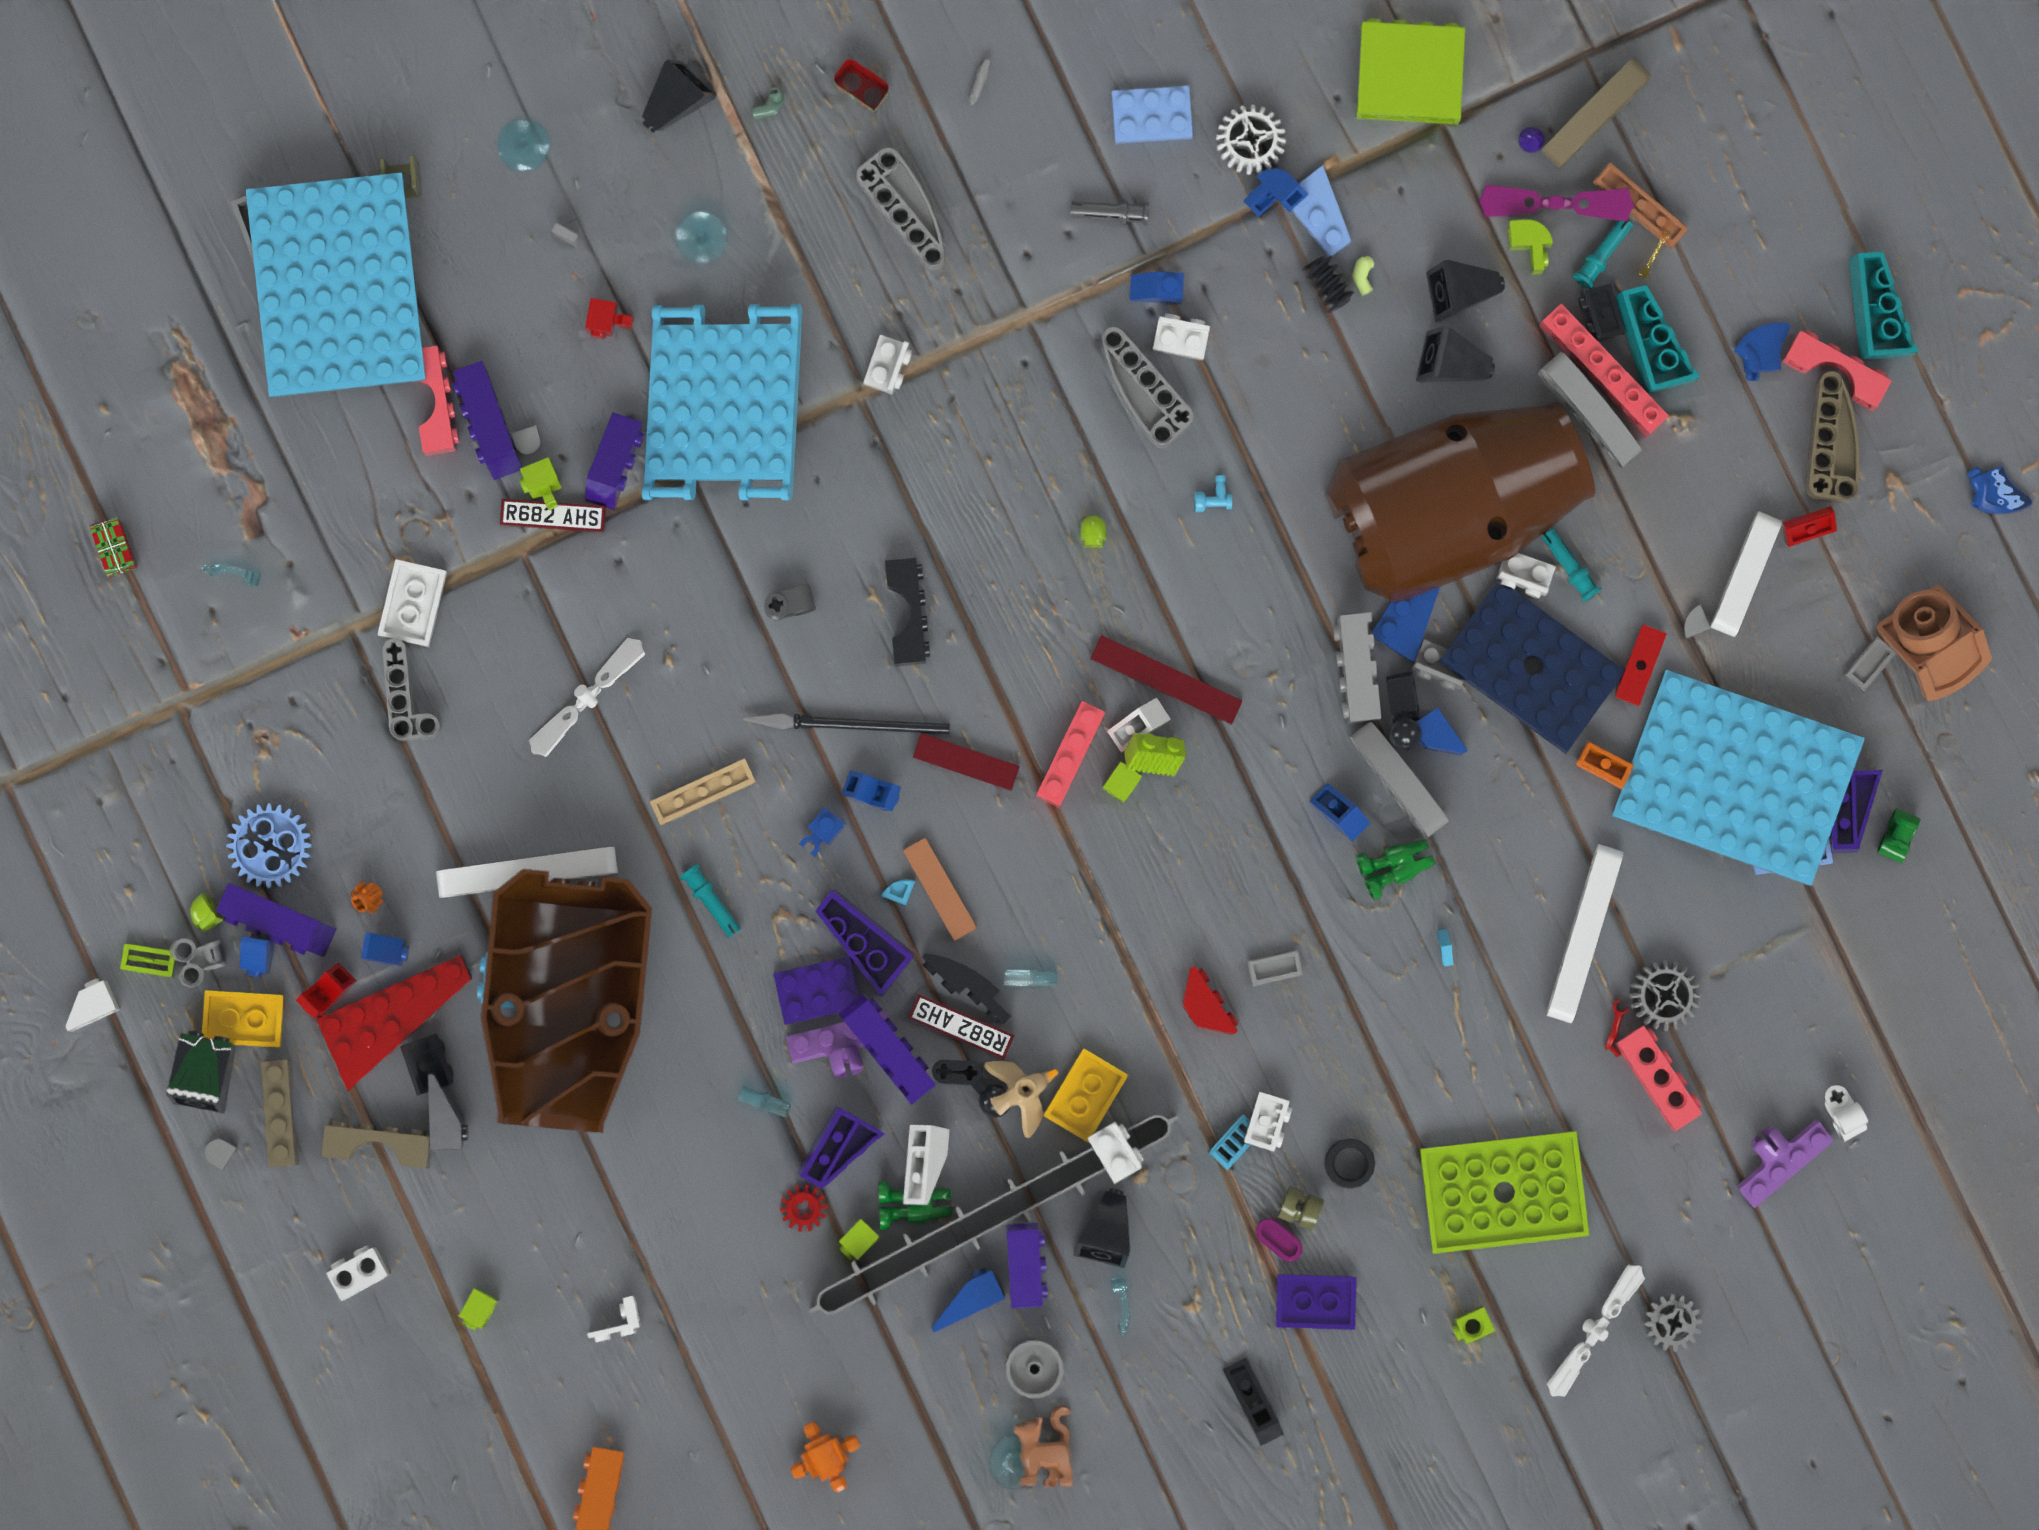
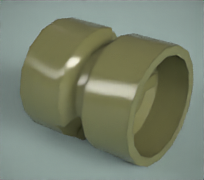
M1289 1186L1280 1207L1278 1218L1290 1223L1296 1220L1298 1226L1312 1231L1321 1212L1324 1199L1311 1194L1306 1197L1303 1191ZM1296 1204L1302 1205L1301 1211L1295 1209Z

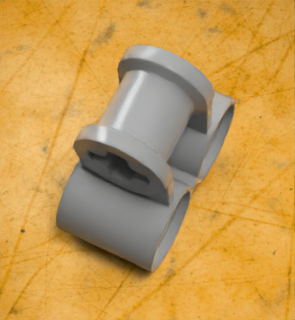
M186 938L173 941L169 949L170 955L175 961L184 963L177 972V979L181 985L196 987L203 981V971L227 965L226 961L222 959L220 952V940L204 943L197 947L194 942ZM180 943H186L189 947V954L184 958L178 956L176 951ZM188 968H193L197 974L195 981L192 983H188L184 979V972Z

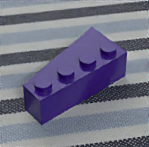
M836 889L832 890L816 909V913L835 938L838 939L847 954L854 960L880 997L887 992L916 955Z

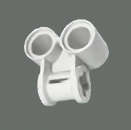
M1834 1085L1827 1089L1825 1093V1108L1833 1119V1126L1841 1140L1846 1142L1866 1131L1868 1119L1861 1106L1857 1102L1854 1103L1847 1090L1840 1085ZM1835 1096L1836 1099H1841V1103L1838 1104L1837 1101L1832 1102V1097Z

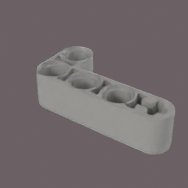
M389 639L383 645L382 654L390 733L399 741L404 742L436 738L442 729L439 719L432 714H414L408 647L399 639ZM395 645L402 649V652L397 653V660L400 663L404 662V665L395 664V657L389 653L394 650ZM398 670L403 671L404 680L399 684H394L391 679L392 674ZM404 696L407 700L406 706L401 710L395 709V699ZM429 719L434 720V730L430 733L423 732V723ZM407 722L409 725L408 733L403 736L398 735L396 732L398 724Z

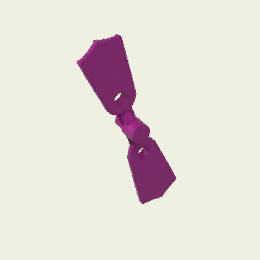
M1486 185L1479 200L1485 217L1533 214L1541 206V208L1554 210L1572 209L1573 207V210L1582 216L1627 221L1634 207L1629 189L1580 192L1572 200L1570 197H1560L1558 195L1540 198L1532 190ZM1531 197L1534 199L1532 207L1525 206L1524 201L1526 198ZM1581 199L1589 201V206L1586 209L1579 207Z

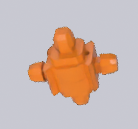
M813 1421L804 1426L807 1439L810 1438L811 1442L804 1445L806 1451L801 1454L804 1462L800 1460L790 1468V1471L795 1479L808 1475L807 1472L810 1473L812 1479L817 1476L820 1477L821 1481L830 1478L831 1482L829 1484L838 1493L847 1488L845 1476L840 1474V1472L847 1468L845 1462L850 1459L847 1452L852 1453L857 1450L861 1443L857 1435L844 1438V1442L841 1441L839 1435L832 1438L830 1433H826L821 1436V1428Z

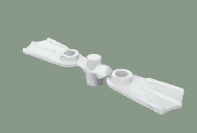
M627 638L597 673L594 686L587 688L585 685H579L575 689L576 704L563 708L529 739L533 754L547 757L565 736L568 729L576 723L578 711L582 712L587 706L589 708L595 707L598 703L596 696L601 692V688L610 687L618 677L626 673L645 655L640 640Z
M1627 1265L1603 1305V1317L1596 1321L1587 1319L1584 1322L1582 1330L1587 1333L1586 1343L1581 1342L1576 1345L1548 1381L1547 1386L1551 1396H1566L1580 1373L1579 1370L1583 1363L1590 1357V1346H1594L1598 1339L1600 1341L1606 1340L1608 1331L1605 1329L1610 1323L1607 1319L1615 1318L1620 1314L1622 1306L1626 1301H1629L1645 1280L1640 1265Z

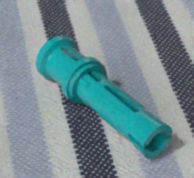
M1618 220L1594 254L1586 256V262L1579 272H1575L1572 275L1579 285L1592 289L1593 281L1598 274L1606 270V261L1630 229L1633 228V224L1630 221L1622 229L1621 226L1625 221Z
M1555 528L1541 537L1568 574L1569 584L1575 586L1582 596L1581 601L1583 603L1602 591V588L1600 586L1597 587L1589 576L1590 571L1580 566Z
M696 864L679 878L686 881L694 892L692 896L696 899H701L727 935V938H730L734 934L728 927L729 924L736 933L742 928L712 890L714 888L713 883L706 880L699 870L700 865Z

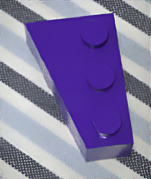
M612 412L586 478L585 501L615 510L620 493L624 491L628 477L626 476L628 470H632L635 463L636 455L634 453L636 447H641L645 433L641 432V421Z
M1883 770L1853 771L1830 834L1831 853L1858 852Z
M836 1105L797 1174L823 1189L858 1156H861L877 1139H880L884 1133Z
M1038 1223L1006 1224L1011 1308L1043 1307V1298H1048L1047 1282L1041 1281V1272H1046L1045 1256H1040V1247L1045 1246L1044 1230L1039 1231Z

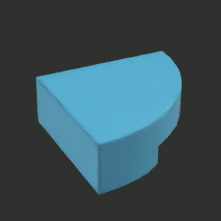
M909 879L896 881L884 890L882 897L906 906L915 881Z
M1447 929L1438 930L1437 938L1441 947L1442 964L1444 967L1453 965L1452 945Z

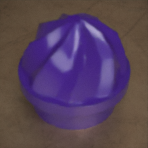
M1528 127L1520 133L1518 141L1522 150L1528 153H1535L1543 147L1545 139L1543 133L1538 128Z

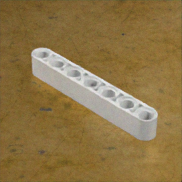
M1598 844L1546 1016L1572 1023L1622 862L1623 851Z
M605 847L436 871L439 898L496 891L522 869L549 871L548 882H551L553 878L576 880L618 873L615 847Z

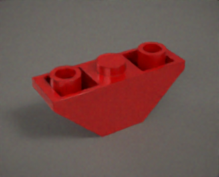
M1194 965L1189 969L1182 1002L1183 1008L1197 1028L1230 1035L1238 1032L1236 1026L1239 1023L1231 1011L1226 1014L1221 1004L1224 1003V1000L1217 990L1212 992L1207 985L1210 979L1203 968L1197 969Z

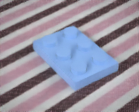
M1189 86L1112 91L1115 144L1192 139Z

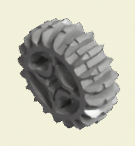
M1667 960L1662 961L1661 969L1657 962H1653V971L1647 966L1643 967V972L1646 976L1636 974V979L1641 983L1631 984L1633 989L1638 990V993L1629 994V997L1632 999L1638 998V1002L1631 1004V1008L1640 1007L1641 1011L1636 1013V1017L1640 1018L1645 1014L1647 1017L1644 1019L1643 1024L1648 1025L1653 1020L1652 1029L1654 1030L1658 1029L1660 1023H1662L1663 1031H1668L1669 1023H1671L1674 1030L1679 1029L1677 1020L1681 1024L1687 1025L1688 1021L1685 1015L1690 1018L1695 1017L1694 1012L1690 1008L1698 1009L1700 1007L1698 1003L1693 1002V998H1701V994H1693L1692 990L1700 987L1699 983L1691 985L1689 981L1694 979L1695 975L1690 974L1685 977L1684 974L1688 969L1685 966L1678 972V962H1673L1670 969L1668 968ZM1659 974L1673 976V979L1666 986H1661L1651 981L1653 977ZM1680 982L1684 987L1686 995L1684 1004L1681 1003L1682 1001L1676 995ZM1646 987L1654 995V1003L1651 1009L1648 1008L1645 1001ZM1670 989L1669 992L1671 994L1668 996H1671V999L1660 1003V991L1663 992ZM1665 1005L1680 1011L1675 1016L1669 1018L1657 1015Z

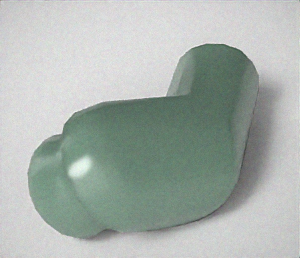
M772 88L764 105L752 107L754 120L778 114L785 99L781 89Z

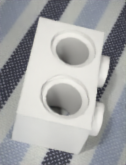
M364 1246L353 1253L355 1258L347 1262L343 1258L330 1265L332 1270L326 1274L341 1301L390 1276L376 1247L369 1249L368 1246ZM366 1258H371L375 1262V1269L371 1273L363 1270L362 1263ZM344 1270L352 1275V1281L348 1286L342 1285L339 1281V1275Z

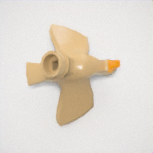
M991 1061L984 1063V1068L1008 1086V1090L1004 1094L990 1099L994 1109L1001 1116L1011 1106L1018 1105L1022 1111L1024 1136L1030 1138L1038 1128L1044 1114L1039 1095L1059 1073L1058 1070L1053 1069L1043 1073L1026 1075L1014 1062Z

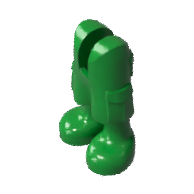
M1426 839L1405 845L1396 844L1384 849L1383 856L1377 858H1369L1365 853L1355 856L1362 877L1368 876L1387 866L1391 868L1390 871L1364 880L1365 886L1373 900L1382 897V889L1392 882L1398 885L1404 884L1414 879L1417 874L1436 864L1432 855L1426 858H1419L1418 861H1415L1413 858V854L1417 855L1429 848Z
M878 1181L879 1204L903 1202L904 1190H895L890 1187L887 1181ZM935 1187L928 1205L908 1204L907 1207L898 1208L879 1207L880 1230H888L891 1223L899 1219L907 1218L909 1224H918L952 1216L951 1207L938 1205L937 1207H932L933 1199H937V1201L951 1199V1189Z

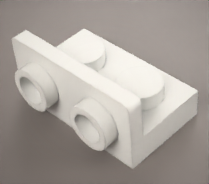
M1165 314V317L1159 316L1153 351L1204 360L1210 326L1205 325L1206 322L1199 319H1190V322L1180 320L1179 316L1173 314Z
M880 335L863 385L892 395L895 388L900 389L904 375L900 374L903 364H909L912 350H909V342H900Z
M1517 553L1514 557L1501 563L1496 579L1502 580L1501 585L1509 586L1514 590L1517 586L1525 589L1526 595L1539 599L1540 595L1544 597L1547 595L1556 566Z
M1259 1092L1244 1142L1270 1151H1275V1147L1280 1148L1285 1134L1280 1131L1283 1122L1288 1123L1292 1108L1288 1107L1290 1101Z
M1116 1122L1087 1138L1114 1184L1141 1169L1140 1162L1144 1160L1136 1147L1131 1149L1126 1141L1130 1136L1123 1124L1117 1126Z

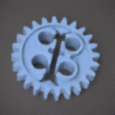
M268 803L266 811L263 810L261 805H257V813L247 809L249 816L247 819L243 816H238L242 822L240 826L232 824V827L237 832L236 834H228V837L234 839V843L226 845V847L234 849V852L229 854L228 858L236 859L232 868L241 867L238 873L239 877L248 874L247 883H251L256 879V886L261 887L263 882L266 881L267 888L271 889L275 881L278 887H282V879L292 883V874L301 876L298 871L299 866L302 868L308 867L303 862V859L312 857L305 853V851L312 848L313 845L306 843L305 840L312 837L310 833H303L308 825H298L301 816L297 815L291 818L293 810L290 808L283 813L282 805H278L275 811L270 803ZM268 821L271 824V831L267 835L258 834V837L267 842L274 840L272 844L283 851L286 849L281 844L282 838L287 834L293 836L294 843L287 850L290 853L300 852V854L291 858V869L286 860H280L281 865L278 870L271 871L268 867L269 860L273 857L281 858V855L272 850H268L266 853V846L254 841V844L258 848L257 855L253 858L247 857L246 848L252 842L249 839L240 840V838L248 834V824H250L253 832L258 833L260 824Z

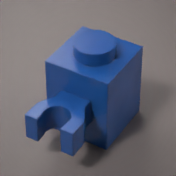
M824 807L808 826L809 830L813 833L803 838L799 845L804 847L807 842H813L815 848L810 854L815 857L820 850L821 843L824 841L829 846L846 825Z

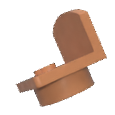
M1935 585L1929 590L1910 594L1898 604L1892 615L1876 626L1883 640L1914 671L1921 693L1928 702L1944 698L1963 688L1978 676L1992 660L1983 628L1941 585Z

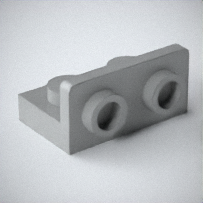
M1423 640L1412 666V670L1417 671L1415 675L1430 681L1431 677L1441 681L1440 686L1454 691L1455 687L1460 689L1464 680L1439 662L1448 649Z

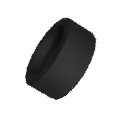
M1345 1139L1338 1141L1330 1147L1326 1154L1324 1165L1326 1174L1333 1183L1340 1187L1352 1189L1361 1187L1369 1181L1374 1173L1375 1159L1368 1145L1360 1140ZM1346 1148L1358 1150L1365 1159L1364 1171L1354 1179L1343 1178L1335 1170V1157Z

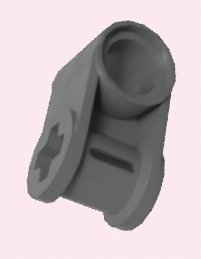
M802 584L785 591L773 593L766 598L764 603L765 613L772 620L803 615L816 610L809 584ZM777 601L778 605L783 604L779 612L769 609L772 607V602Z

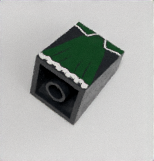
M188 1031V1034L180 1033L166 1093L173 1104L225 1113L235 1047L233 1043L229 1042L230 1039L222 1036H214V1039L204 1038V1034L195 1031Z

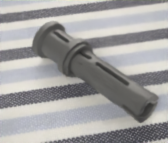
M1071 201V218L1119 220V223L1122 224L1138 222L1148 226L1149 202H1145L1142 205L1128 204L1127 201H1123L1121 204Z

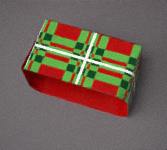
M853 59L846 60L834 76V86L874 114L890 93L887 82ZM853 73L859 76L861 84L857 90L848 91L844 88L842 82L847 74ZM869 88H876L882 94L880 103L875 106L868 105L864 101V93Z
M118 518L89 525L104 570L109 578L137 568L123 526Z

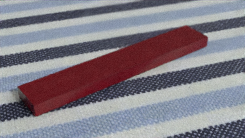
M1102 635L1090 658L1092 661L1232 725L1243 702L1234 696Z

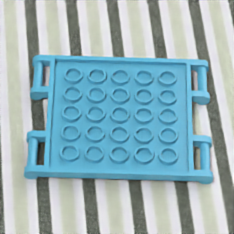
M750 304L748 307L749 324L705 325L704 305H694L693 307L653 305L651 311L653 329L645 475L642 498L644 500H653L654 497L694 500L696 481H741L739 487L740 500H750L751 498L792 500L802 331L801 304L760 307L759 304ZM761 317H791V324H761ZM664 318H694V325H664ZM655 481H685L684 487H655ZM752 481H783L781 487H752Z

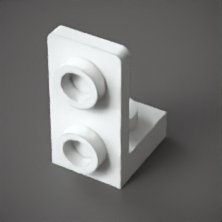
M635 1295L623 1298L624 1303L619 1304L622 1319H627L628 1324L587 1333L588 1339L594 1337L595 1342L611 1339L610 1334L620 1332L621 1336L637 1333L636 1328L641 1327V1321Z

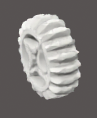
M1244 105L1241 106L1240 115L1235 109L1231 110L1233 119L1225 116L1223 121L1226 125H1219L1218 130L1224 134L1216 135L1217 141L1224 142L1217 145V150H1226L1221 155V159L1226 160L1230 157L1231 159L1227 166L1231 168L1235 163L1238 164L1236 170L1238 173L1242 171V167H1247V175H1251L1253 167H1255L1257 174L1262 172L1261 165L1267 170L1271 169L1269 160L1277 164L1279 158L1275 154L1283 155L1284 149L1279 146L1286 143V139L1279 137L1285 134V129H1276L1281 124L1280 119L1272 122L1274 113L1270 112L1265 116V107H1261L1259 113L1255 112V105H1251L1250 112L1246 111ZM1250 121L1261 123L1268 131L1256 130ZM1243 123V134L1230 141L1231 131L1235 126ZM1248 131L1249 135L1255 139L1254 149L1250 141H1245L1247 140ZM1272 139L1270 150L1265 155L1259 157L1258 146L1266 143V140ZM1233 148L1246 150L1252 159L1240 156Z

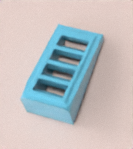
M1244 1114L1207 1152L1226 1170L1251 1145L1248 1143L1242 1145L1232 1136L1235 1131L1243 1139L1245 1138L1246 1134L1239 1126L1243 1124L1248 1128L1250 1120ZM1227 1139L1239 1149L1236 1153L1225 1143ZM1220 1147L1232 1156L1230 1160L1226 1159L1218 1151Z

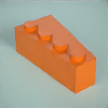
M592 1447L591 1454L586 1453L584 1469H588L586 1480L581 1479L578 1495L583 1496L581 1505H576L573 1521H577L575 1530H610V1519L614 1516L615 1495L618 1493L625 1458L624 1452Z

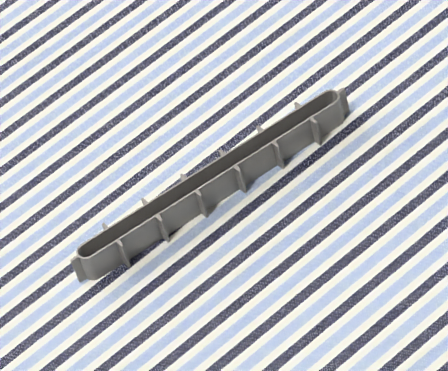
M1153 1115L1127 1128L1126 1131L1128 1132L1153 1118H1160L1166 1123V1133L1161 1138L1138 1149L1141 1152L1168 1137L1171 1130L1170 1124L1179 1119V1117L1174 1116L1167 1119L1162 1115ZM1091 1147L1090 1149L1074 1156L1069 1160L1067 1159L1063 1151H1061L1059 1154L1063 1163L1040 1174L1039 1176L1021 1184L1018 1187L1014 1185L1011 1179H1008V1183L1011 1188L1010 1191L970 1211L965 1215L960 1209V1207L957 1206L956 1210L959 1215V1218L917 1239L914 1242H912L907 1233L904 1234L903 1236L907 1243L906 1246L864 1267L863 1269H860L857 1262L853 1261L851 1264L853 1266L855 1273L822 1290L817 1297V1305L809 1310V1313L821 1310L825 1314H834L867 1296L871 1303L875 1305L877 1301L873 1293H875L876 1291L892 1284L893 1282L911 1274L912 1272L918 1269L921 1270L925 1278L928 1277L929 1274L925 1266L929 1263L945 1256L946 1254L962 1247L963 1245L971 1241L973 1242L977 1250H979L980 1245L978 1243L977 1238L1013 1220L1014 1218L1022 1214L1026 1216L1029 1222H1032V1218L1029 1213L1031 1209L1049 1201L1050 1199L1066 1192L1067 1190L1075 1186L1080 1192V1194L1083 1195L1084 1190L1081 1186V1183L1100 1174L1106 1169L1105 1167L1100 1169L1099 1171L1083 1178L1082 1180L1066 1187L1065 1189L1049 1196L1048 1198L1032 1205L1031 1207L1013 1215L1012 1217L996 1224L995 1226L979 1233L978 1235L962 1242L961 1244L945 1251L944 1253L928 1260L927 1262L911 1269L910 1271L892 1279L891 1281L875 1288L874 1290L858 1297L857 1299L841 1306L838 1309L827 1310L822 1306L821 1296L825 1291L839 1285L840 1283L856 1276L857 1274L892 1257L893 1255L909 1248L910 1246L926 1239L927 1237L943 1230L944 1228L979 1211L980 1209L996 1202L997 1200L1013 1193L1014 1191L1030 1184L1031 1182L1049 1174L1050 1172L1066 1165L1067 1163L1083 1156L1084 1154L1094 1149L1093 1147Z

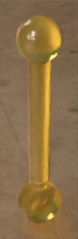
M1665 230L1661 233L1662 238L1646 266L1640 269L1639 274L1642 278L1649 277L1652 264L1666 240L1671 238L1669 231Z

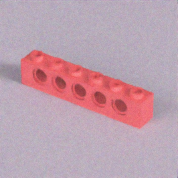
M1562 303L1541 322L1539 327L1646 438L1669 417Z

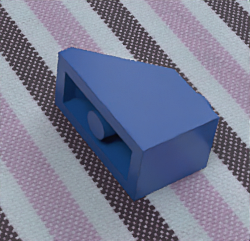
M1150 272L1131 275L1130 301L1181 304L1184 273Z
M1438 708L1417 721L1422 729V738L1417 745L1418 747L1422 745L1424 749L1462 755L1467 751V748Z
M1328 783L1309 801L1337 830L1352 842L1370 824L1355 804Z
M242 936L240 969L247 970L246 975L262 978V973L270 974L275 943Z

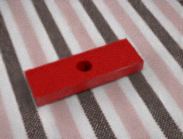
M1644 624L1641 625L1614 698L1637 707L1640 706L1667 633ZM1636 662H1642L1644 669H1637Z

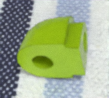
M1097 515L1087 516L1082 521L1080 528V541H1083V548H1104V541L1107 540L1105 521Z
M204 892L195 898L190 907L191 920L197 929L200 928L202 932L212 929L223 921L222 914L216 912L218 907Z

